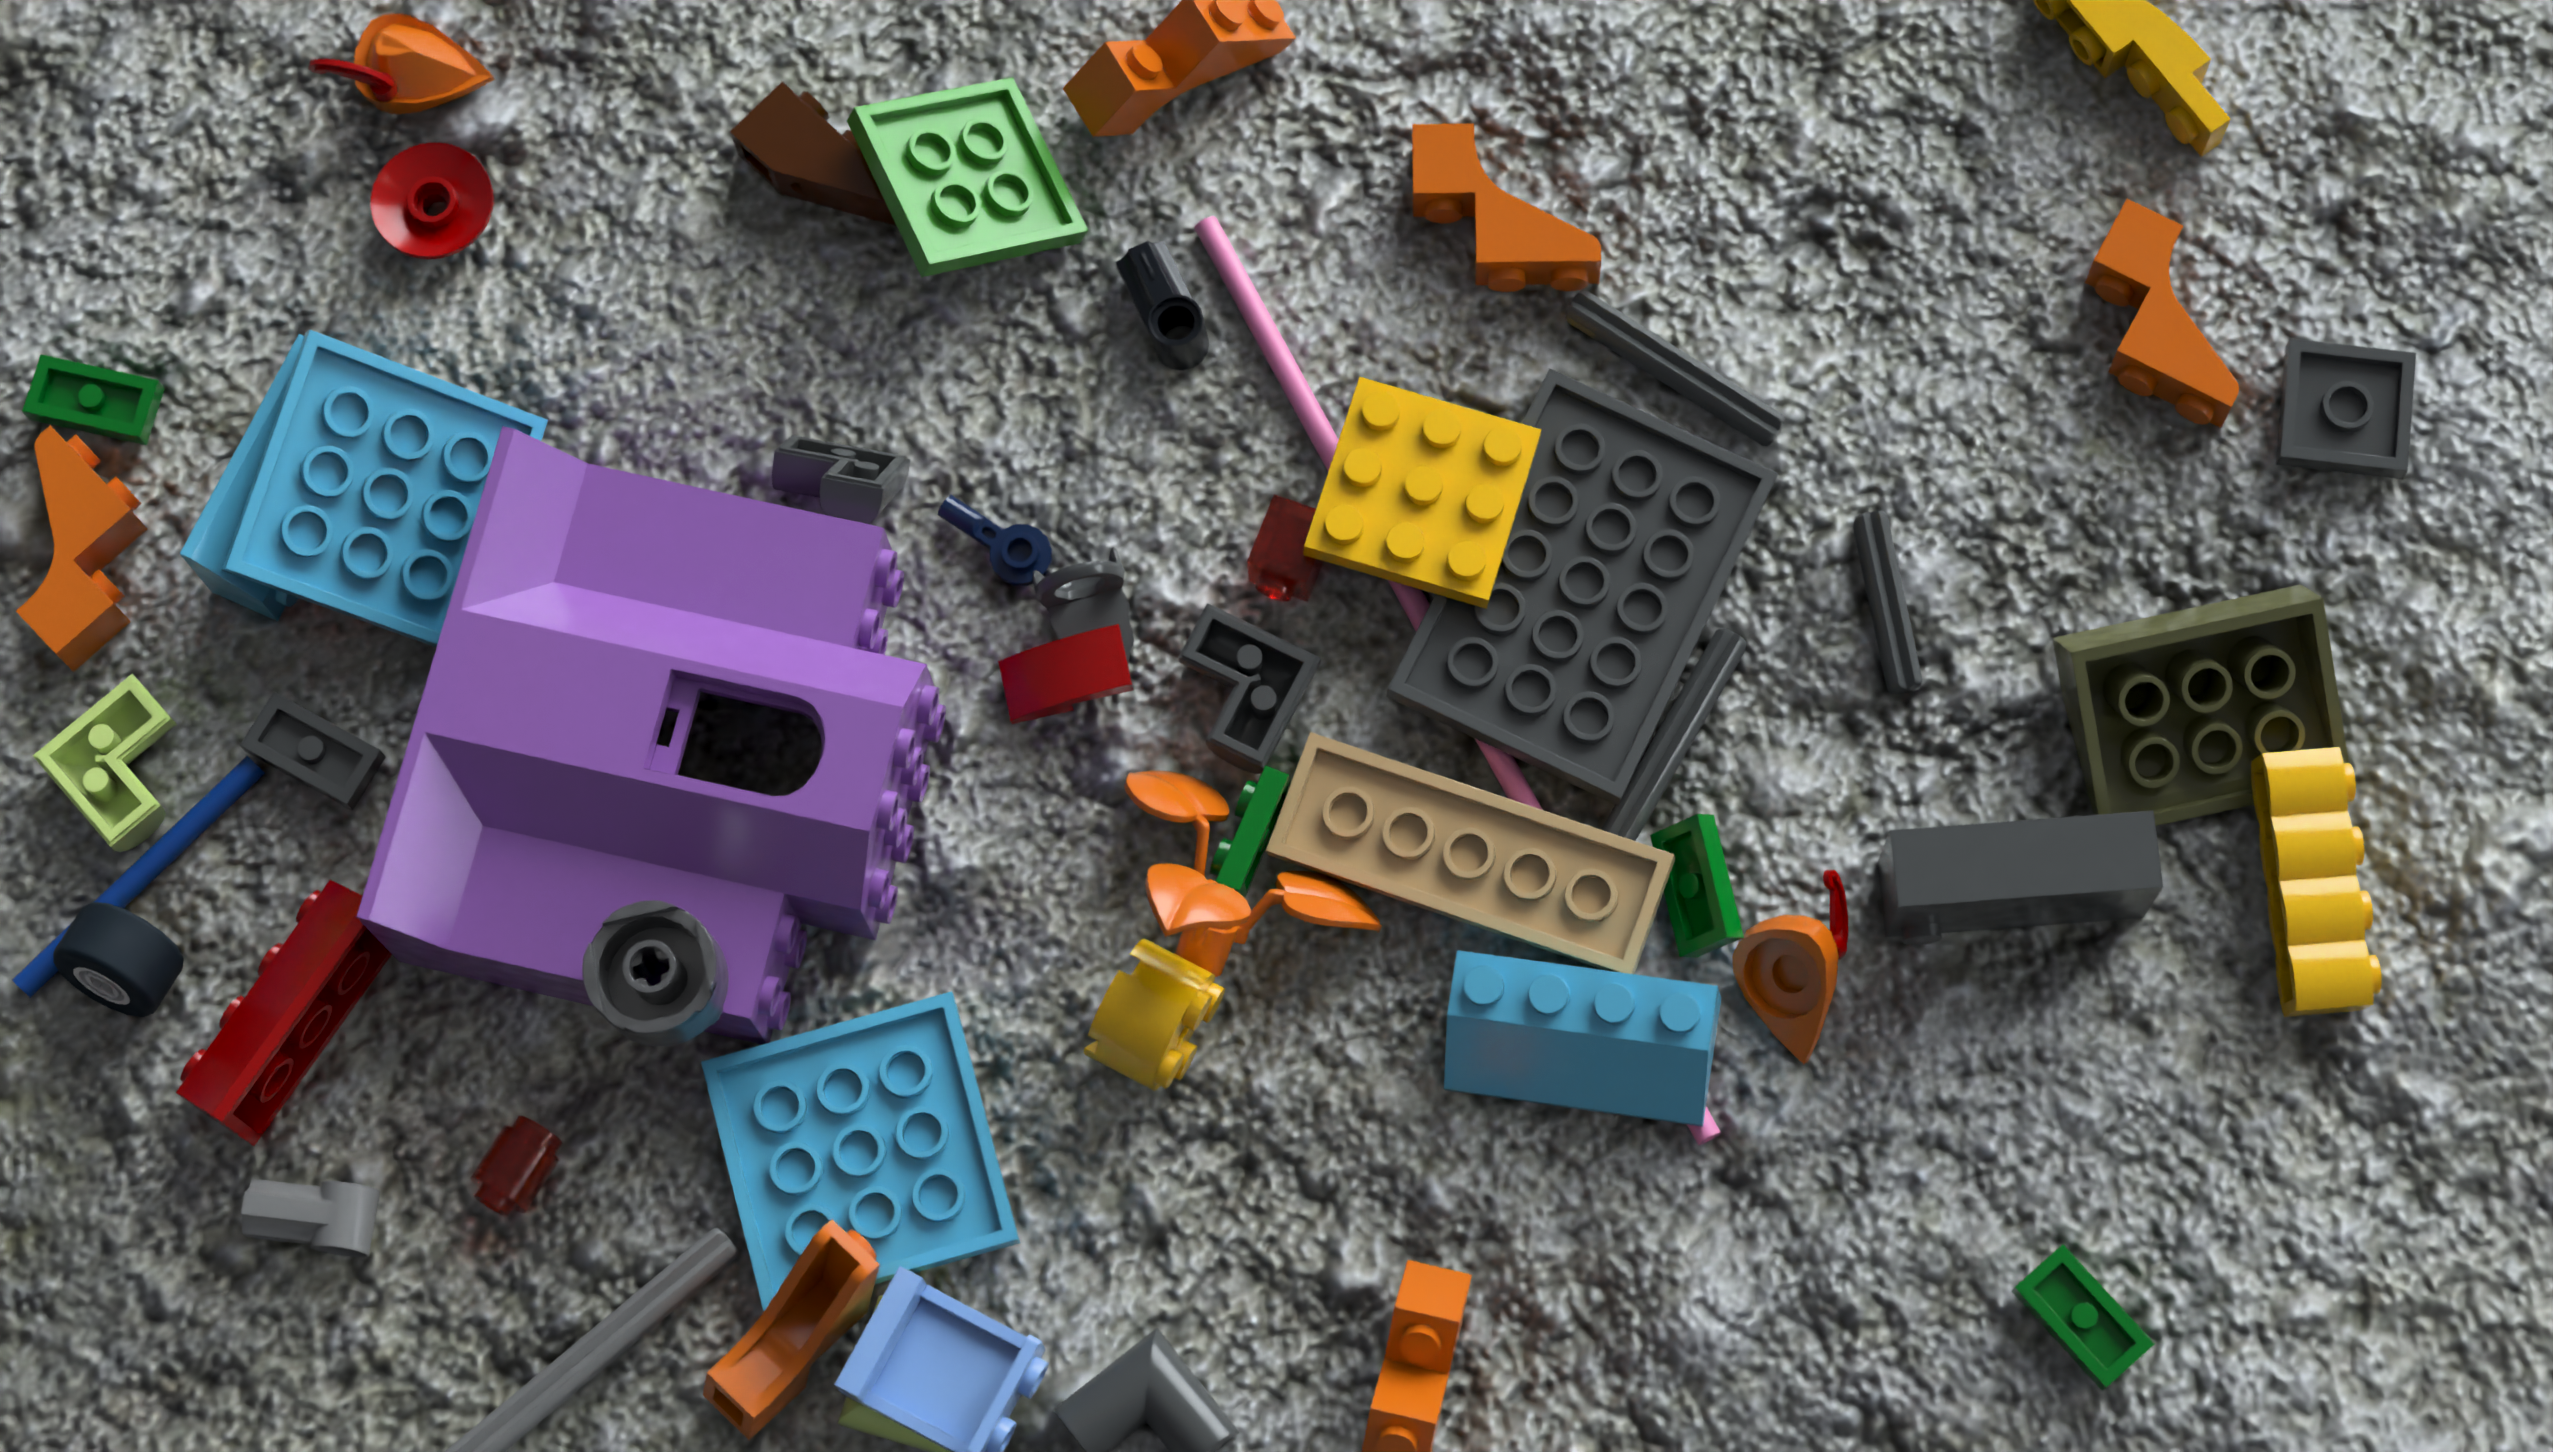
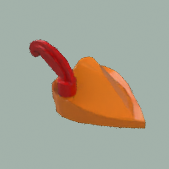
M384 14L371 20L363 31L355 50L354 63L336 59H313L308 67L311 72L317 74L328 72L355 80L357 90L378 110L392 115L422 112L465 96L495 80L494 76L459 44L435 26L407 14Z
M1825 870L1823 874L1824 885L1829 889L1830 930L1821 920L1808 916L1780 915L1765 919L1746 930L1744 938L1738 942L1732 955L1733 973L1745 999L1775 1037L1803 1064L1809 1061L1821 1035L1837 985L1838 960L1843 958L1847 952L1849 931L1846 895L1840 876L1835 870Z

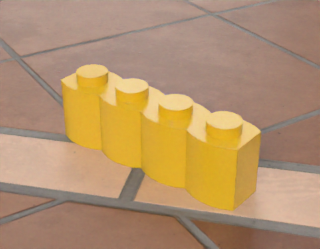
M2339 747L2262 753L2251 761V782L2254 806L2259 823L2260 854L2267 886L2268 916L2272 941L2276 952V978L2283 1016L2291 1017L2361 1011L2373 1005L2374 994H2379L2381 990L2382 977L2378 958L2375 955H2369L2365 942V930L2370 929L2373 923V908L2369 893L2366 890L2360 891L2356 876V866L2362 865L2364 860V840L2358 826L2352 827L2348 813V802L2353 801L2356 794V780L2353 767L2350 763H2343Z

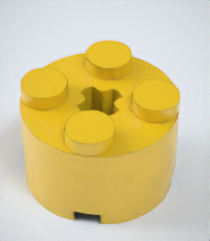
M1144 938L1130 952V955L1140 960L1132 974L1129 975L1119 970L1111 982L1087 1035L1096 1041L1084 1047V1055L1155 1091L1160 1086L1167 1089L1174 1078L1178 1080L1183 1078L1198 1048L1197 1045L1189 1042L1202 1020L1208 1023L1212 1019L1221 1003L1225 988L1214 983L1215 974Z

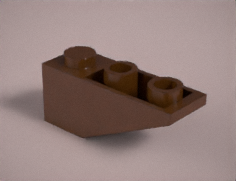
M781 82L730 131L738 156L780 194L897 226L852 131L846 130L843 134H840L827 122L830 117L825 108L808 92L803 91L798 96L784 82Z

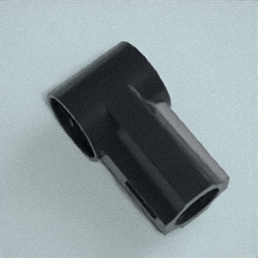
M1146 241L1128 249L1127 254L1116 262V267L1152 339L1157 358L1170 369L1183 371L1194 368L1207 355L1209 339L1202 310L1196 301L1192 299L1165 242ZM1182 325L1192 328L1190 334L1182 339L1174 340L1165 337L1166 333L1173 327Z

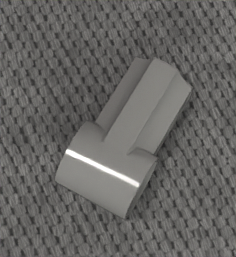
M252 1179L248 1190L244 1193L242 1202V1234L255 1239L309 1244L314 1250L334 1255L369 1257L380 1190L365 1185L340 1181H324L321 1187Z

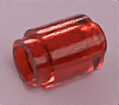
M519 1115L511 1127L504 1125L471 1175L470 1180L479 1187L474 1198L504 1217H507L512 1209L526 1213L559 1162L556 1153L563 1142L540 1124Z

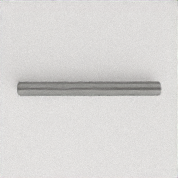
M712 1229L445 1452H505L732 1263L739 1254L737 1247L721 1229Z

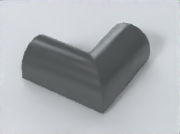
M791 435L774 451L772 486L775 490L820 498V506L825 515L870 524L905 485L909 474L910 459L903 455Z
M1207 603L1178 657L1180 664L1233 689L1206 739L1207 747L1215 755L1231 765L1250 773L1261 774L1321 663V658Z
M1158 1328L1150 1332L1053 1409L1085 1452H1110L1146 1422L1169 1452H1216L1239 1434V1430Z

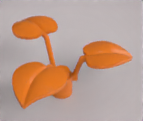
M1155 770L1128 774L1124 788L1129 798L1139 808L1148 814L1167 821L1178 823L1191 822L1197 833L1193 869L1177 864H1155L1148 869L1145 878L1148 901L1164 936L1168 937L1182 932L1174 954L1218 977L1224 970L1233 943L1245 944L1253 926L1271 906L1281 904L1282 908L1289 915L1309 923L1380 932L1382 925L1379 919L1359 895L1341 882L1315 872L1294 870L1279 873L1275 881L1278 889L1268 890L1251 910L1248 902L1239 892L1226 885L1219 884L1215 880H1207L1205 878L1210 831L1208 821L1223 822L1227 820L1230 810L1225 798L1204 781L1182 773Z

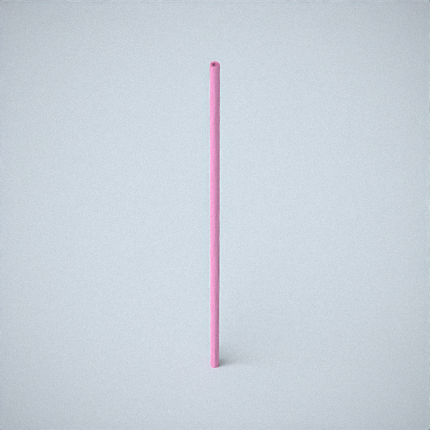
M1215 216L1207 217L1197 223L1194 229L1324 466L1329 471L1339 439ZM1388 580L1412 626L1417 631L1430 606L1423 591ZM1475 739L1506 797L1543 810L1515 758ZM1707 1106L1703 1127L1687 1125L1698 1145L1707 1143L1721 1134Z

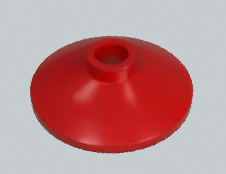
M440 142L418 144L395 155L377 175L370 197L372 219L383 239L395 250L418 259L445 258L466 249L478 239L487 227L494 206L492 183L480 161L461 147ZM443 202L447 204V208L441 214L436 216L427 215V210L433 203Z

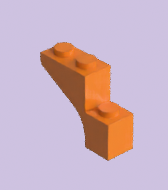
M1181 0L1145 40L1104 42L1063 87V90L1092 137L1130 135L1157 110L1182 93L1277 55L1285 50L1296 37L1285 22L1283 10L1275 0Z
M1474 123L1412 124L1413 217H1426L1428 221L1434 223H1453L1459 221L1463 216H1474L1475 285H1488L1490 289L1499 292H1514L1523 289L1526 285H1551L1553 289L1559 291H1578L1586 288L1588 284H1599L1601 245L1598 239L1496 186L1487 176L1479 161L1475 146Z
M2127 198L2096 254L2085 281L2086 284L2094 287L2096 293L2105 301L2117 306H2127L2129 304L2139 309L2116 351L2108 373L2118 377V381L2123 387L2137 395L2151 396L2153 394L2175 405L2176 411L2191 422L2202 425L2211 423L2221 428L2238 396L2239 385L2179 303L2172 290L2169 276L2170 258L2183 225Z
M50 425L36 438L34 449L53 536V559L42 584L16 612L53 652L75 672L131 622L116 606L125 596L101 570L143 534L147 528L133 513L141 505V502L116 476L106 484L93 470L101 463V460L76 434L66 442Z
M833 1219L825 1224L810 1240L756 1323L706 1373L703 1396L748 1440L755 1436L806 1388L811 1365L868 1312L880 1266L876 1261V1253L863 1236L854 1230L845 1232Z
M1407 1260L1393 1310L1382 1368L1369 1411L1362 1452H1432L1462 1326L1472 1274Z

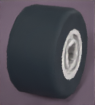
M92 902L81 908L53 952L55 966L61 975L75 988L112 1010L137 1017L148 1016L157 1010L182 971L184 960L176 944L151 923L126 909L99 902Z

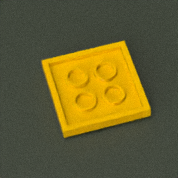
M1359 376L1304 544L1303 555L1487 609L1542 429Z

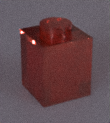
M1275 494L1273 495L1247 560L1249 581L1255 583L1256 590L1263 595L1282 602H1289L1292 597L1308 602L1324 562L1303 555L1304 544L1316 511L1315 508Z

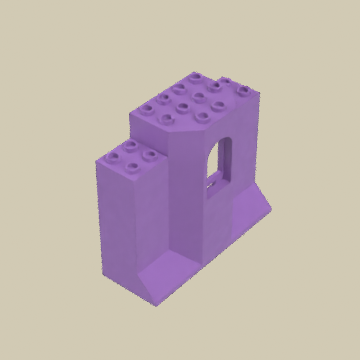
M502 426L359 906L358 920L399 962L594 1006L586 992L582 974L583 957L589 942L592 943L594 937L603 926L602 923L619 908L640 901H664L685 910L697 918L718 943L726 959L729 984L727 996L723 1004V1011L720 1018L704 1030V1032L761 1045L769 1043L773 1029L782 1030L788 1016L791 994L790 992H785L784 987L790 967L798 969L805 953L807 931L800 930L801 924L876 940L880 923L889 924L891 922L898 896V887L891 885L896 862L906 863L913 842L914 826L907 824L912 802L921 803L923 801L929 782L930 766L923 764L929 741L936 743L939 741L944 726L946 706L939 704V688L934 686L927 664L885 655L888 643V630L882 629L887 606L897 607L904 583V571L897 570V552L892 551L885 529L870 524L588 464L514 428ZM704 692L799 713L813 720L820 731L822 743L820 761L813 776L802 788L788 796H769L678 775L700 693ZM666 710L678 713L669 747L656 744ZM661 962L653 965V976L646 979L651 986L659 984L661 982V975L668 972Z

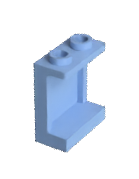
M899 1266L834 1385L841 1394L950 1452H1004L1017 1425V1422L1009 1419L1021 1395L1029 1399L1032 1398L1045 1376L1049 1363L1041 1359L1045 1352V1347L1041 1340L1031 1335L1026 1337L927 1285L922 1277Z

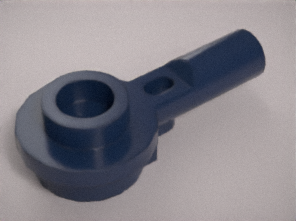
M949 495L941 504L938 510L939 517L990 549L991 565L995 574L1002 581L1013 586H1028L1033 584V571L1037 570L1043 576L1047 574L1052 564V548L1047 536L1040 529L1028 524H1015L1003 529L952 495Z

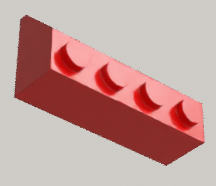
M329 880L322 891L316 890L306 898L296 916L297 926L284 944L277 943L266 953L258 968V975L260 977L245 997L239 996L229 1004L219 1022L221 1031L207 1050L201 1049L189 1059L181 1073L180 1080L183 1083L176 1093L252 1146L256 1145L392 955L357 918L363 895L332 880Z

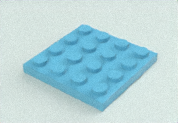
M308 330L305 332L222 571L437 647L502 426L514 428L541 441L548 420L316 331Z
M952 991L701 1061L763 1311H765L810 1240L831 1219L845 1232L849 1230L856 1231L872 1246L877 1256L876 1261L880 1264L875 1284L892 1280L899 1266L917 1273L1020 1243L959 1011Z

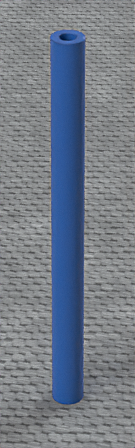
M246 756L94 902L108 903L124 909L265 774L264 771L250 757ZM70 925L12 979L30 998L59 971L53 962V952Z

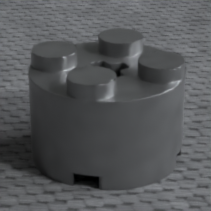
M649 900L635 902L619 908L602 923L603 926L594 937L592 943L589 942L583 957V982L592 1004L618 1032L627 1039L643 1045L666 1047L693 1039L720 1018L728 992V966L720 946L697 918L664 901ZM661 962L668 972L661 975V982L659 984L651 986L646 979L653 976V965Z

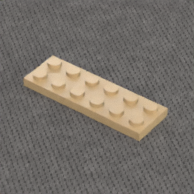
M1312 732L1309 733L1266 849L1269 856L1601 970L1635 974L1675 862V856L1672 853Z

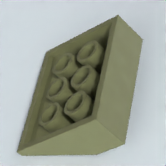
M2301 584L2053 638L2062 697L2094 815L2154 811L2155 825L2158 826L2254 805L2251 761L2262 753L2339 747L2343 763H2349L2324 600L2321 596Z

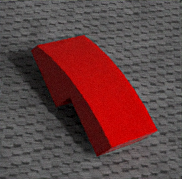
M1119 624L1058 639L998 661L1012 724L1074 711L1073 704L1134 690Z

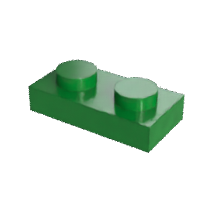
M41 354L22 412L29 420L147 446L165 388L156 379Z
M1265 765L1258 783L1251 780L1246 782L1235 809V816L1242 818L1233 841L1224 837L1213 858L1210 873L1218 876L1216 882L1236 890L1244 898L1248 893L1268 846L1290 787L1289 774Z
M1695 814L1651 834L1650 837L1654 848L1672 853L1675 856V862L1668 878L1664 895L1679 957L1697 958L1744 938L1714 815Z
M2064 1244L2011 1290L2102 1391L2155 1345Z

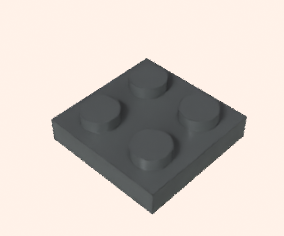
M2289 338L2284 354L2276 465L2403 479L2408 471L2416 353Z

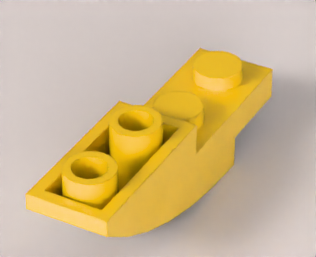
M2033 0L2043 16L2049 20L2055 18L2067 32L2074 53L2084 64H2093L2104 78H2107L2125 65L2127 76L2132 86L2141 96L2145 98L2151 97L2165 113L2168 128L2181 143H2190L2201 157L2221 144L2231 118L2202 85L2211 58L2189 34L2165 13L2147 0Z

